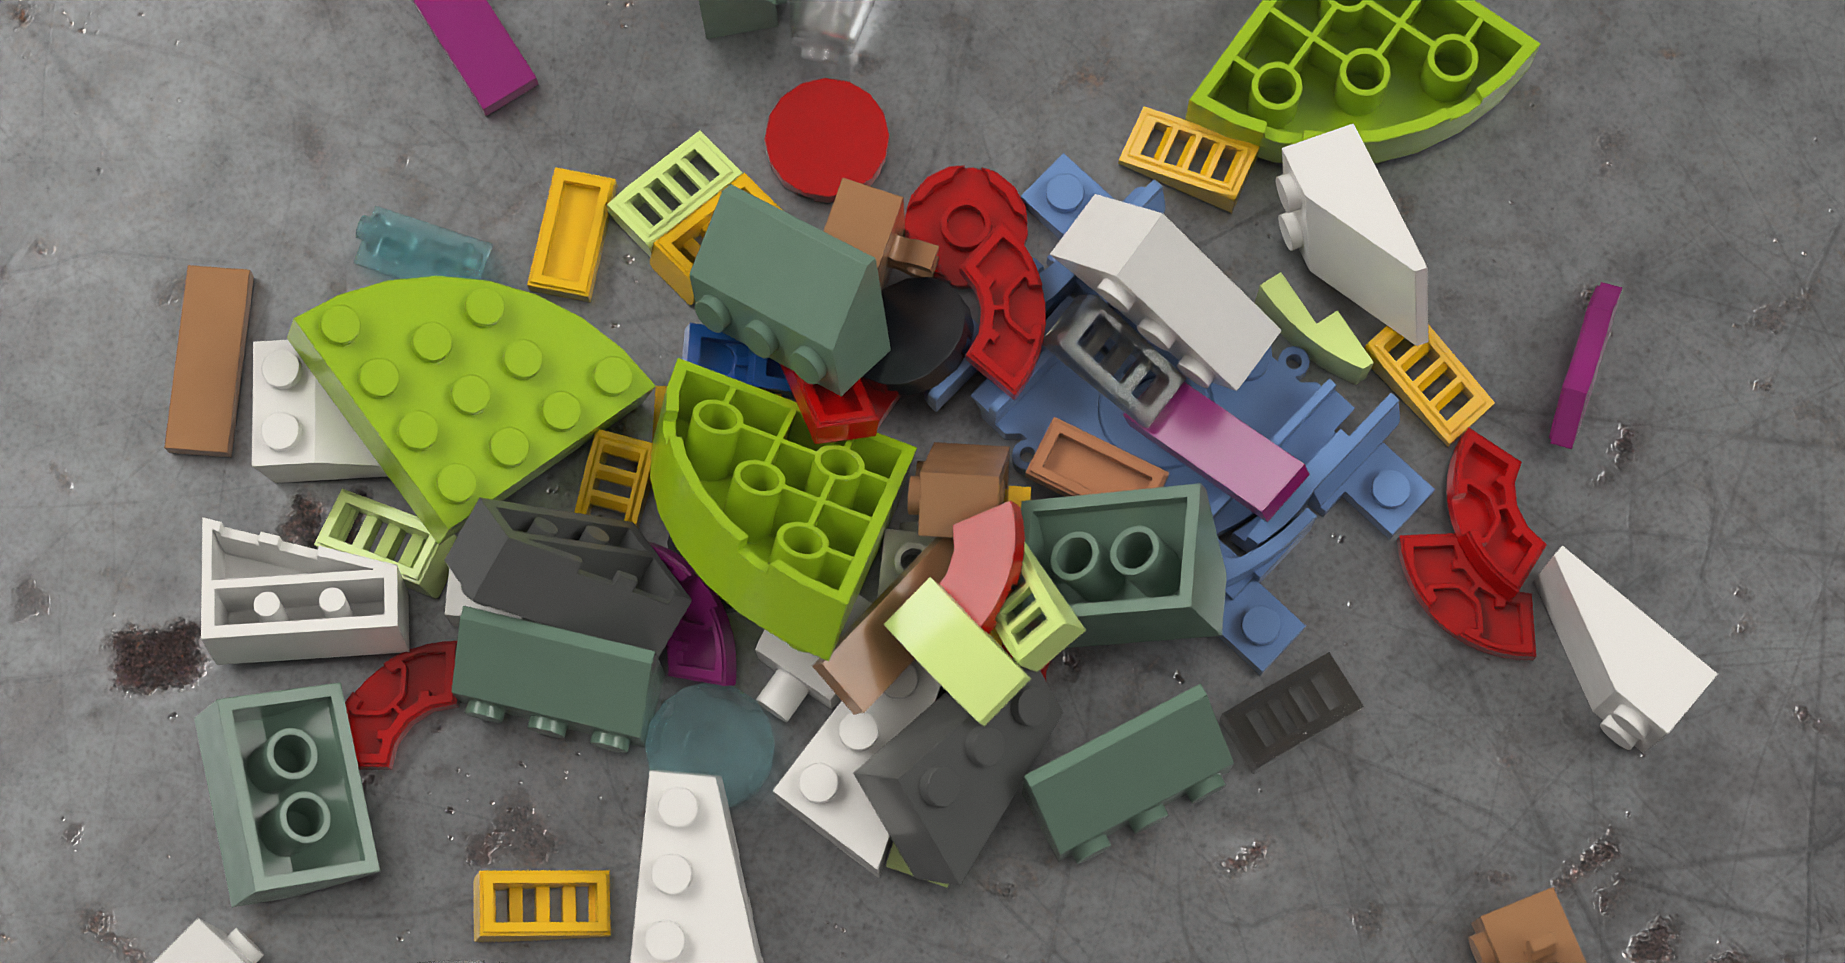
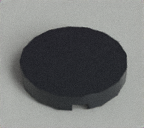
M932 277L907 278L881 291L891 351L863 376L873 389L885 393L884 390L897 391L900 396L916 395L938 386L956 371L965 358L962 350L966 345L967 338L972 341L974 332L970 308L949 283Z

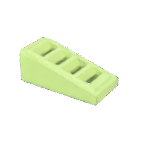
M699 130L623 189L607 204L610 217L651 257L655 241L743 173ZM697 154L719 174L711 182L690 163ZM679 171L699 189L692 197L672 178ZM661 187H664L681 204L674 211L655 194ZM644 203L662 219L655 226L637 210Z
M342 488L314 545L317 548L322 546L396 564L407 588L436 599L441 595L448 580L449 567L444 560L457 536L454 534L438 545L418 516ZM359 512L367 516L353 544H348L345 541ZM382 524H388L375 552H369ZM406 534H411L412 536L399 562L393 561Z
M1024 543V557L1020 574L1023 575L1025 581L1007 596L1005 603L994 620L998 622L995 626L996 631L1016 663L1021 667L1038 672L1084 633L1086 629L1028 545ZM1033 593L1036 600L1015 616L1012 610ZM1043 612L1047 619L1028 634L1024 628Z

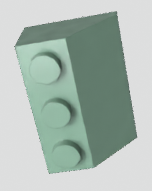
M732 184L722 191L689 274L695 299V312L699 320L711 331L716 333L723 332L747 345L759 357H769L795 371L807 383H817L842 396L891 351L876 258Z
M1201 483L1021 502L1025 543L1086 629L1084 633L1066 648L1222 636L1227 574L1207 491ZM1020 574L1017 585L1013 584L1012 592L1025 581L1022 574ZM1033 593L1012 610L1015 616L1036 600ZM1042 612L1024 628L1028 634L1047 619L1045 614Z
M463 605L459 621L451 692L460 703L467 704L465 714L495 723H502L505 714L529 719L527 726L529 730L557 738H565L567 729L591 734V745L618 753H628L630 744L646 748L665 678V672L655 651Z
M341 682L216 699L194 718L232 907L296 897L373 875L380 871Z
M1200 683L1024 776L1022 795L1057 861L1060 862L1072 855L1076 863L1080 864L1110 848L1112 845L1107 836L1130 825L1134 834H1137L1167 818L1169 814L1164 806L1188 795L1193 804L1221 790L1226 786L1222 776L1229 773L1234 762L1208 696Z

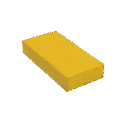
M555 167L527 283L529 291L591 303L610 221L607 204L615 198L618 186L616 179Z

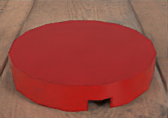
M830 78L801 83L783 95L769 115L765 134V144L771 169L784 187L797 195L800 193L805 197L813 198V201L825 203L834 202L842 178L871 186L880 174L881 168L886 161L890 142L884 112L870 93L849 81Z
M965 165L949 166L928 176L912 193L904 218L905 238L916 239L939 246L937 254L939 262L933 278L949 283L952 288L957 290L972 289L960 274V266L1001 220L1014 231L1024 245L1028 238L1026 207L1016 188L996 171L983 167L980 170L977 168H965Z

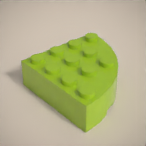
M1262 0L1189 99L1185 120L1228 138L1260 146L1257 157L1277 163H1283V147L1354 123L1374 164L1418 153L1463 131L1499 104L1529 70L1541 43L1476 0Z
M446 276L387 280L337 295L293 318L287 335V339L438 545L463 528L479 497L503 501L594 438V434L599 429H607L636 409L656 387L619 345L582 317L539 295L488 280Z
M678 358L666 389L652 442L650 480L658 513L678 551L703 582L737 612L777 638L787 642L793 649L811 653L829 662L883 541L885 529H888L898 507L917 447L878 432L874 437L814 444L797 402Z

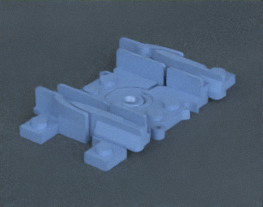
M1064 153L1021 195L1026 209L1060 240L1094 194L1111 199L1114 198ZM1155 179L1147 187H1137L1122 201L1163 214L1165 213L1166 205L1163 186ZM1050 254L1047 256L1046 264L1048 268L1045 270L1044 266L1037 259L1033 258L1043 285L1042 289L1046 307L1044 342L1036 368L1027 385L1015 401L988 378L971 394V397L980 408L981 418L1005 440L1021 439L1015 445L1012 452V465L1016 472L1025 475L1030 462H1024L1021 459V455L1024 453L1035 455L1051 421L1056 417L1169 472V478L1164 487L1201 483L1207 491L1218 537L1245 522L1255 513L1129 426L1123 414L1164 369L1305 464L1310 475L1268 522L1257 516L1232 533L1230 541L1247 552V554L1238 557L1218 538L1227 574L1222 636L1218 637L1261 676L1306 627L1304 623L1260 584L1311 530L1317 515L1308 507L1304 510L1306 505L1324 517L1343 497L1390 540L1434 493L1435 489L1383 443L1400 422V400L1390 393L1350 436L1342 429L1337 433L1334 432L1355 408L1335 390L1337 385L1330 378L1322 386L1317 382H1300L1308 371L1310 360L1305 350L1295 346L1284 349L1279 355L1278 360L1272 357V346H1270L1238 391L1215 383H1211L1208 388L1201 387L1177 368L1179 359L1169 351L1163 350L1147 340L1137 330L1136 324ZM1072 293L1083 304L1085 309L1070 296ZM1094 318L1101 325L1097 344L1114 364L1086 339L1093 331ZM974 320L972 341L967 338L966 345L962 350L965 358L958 369L938 386L924 391L926 403L935 412L978 371L966 360V353L979 333V324ZM1290 360L1296 361L1299 364V368L1291 369L1287 366L1286 362Z

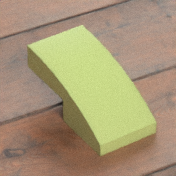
M1281 272L1259 286L1255 304L1282 330L1280 334L1295 347L1305 350L1310 360L1339 378L1355 385L1367 378L1374 362L1338 310L1316 324Z
M931 577L883 624L944 689L983 726L1031 680L995 639L980 628L947 591Z

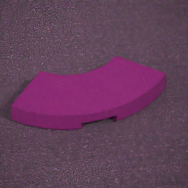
M1601 282L1600 286L1597 285L1587 306L1576 348L1559 396L1549 434L1551 444L1572 449L1601 365L1622 287Z
M649 542L692 599V602L665 645L668 656V676L722 686H735L737 664L734 636L729 618L717 593L703 582L685 558L666 547Z

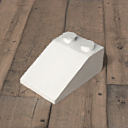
M1354 123L1283 147V175L1276 177V187L1281 203L1286 213L1278 216V221L1288 249L1292 251L1299 248L1309 271L1414 345L1418 346L1429 342L1428 267Z
M288 340L253 342L252 467L274 483L387 477L385 471Z
M1561 546L1533 580L1590 707L1603 720L1600 724L1601 729L1619 746L1627 750H1631L1635 746L1642 753L1647 751L1672 730L1718 675L1564 546Z

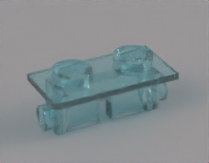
M375 206L371 217L363 215L359 220L356 229V239L362 240L353 263L398 279L446 276L480 280L493 244Z

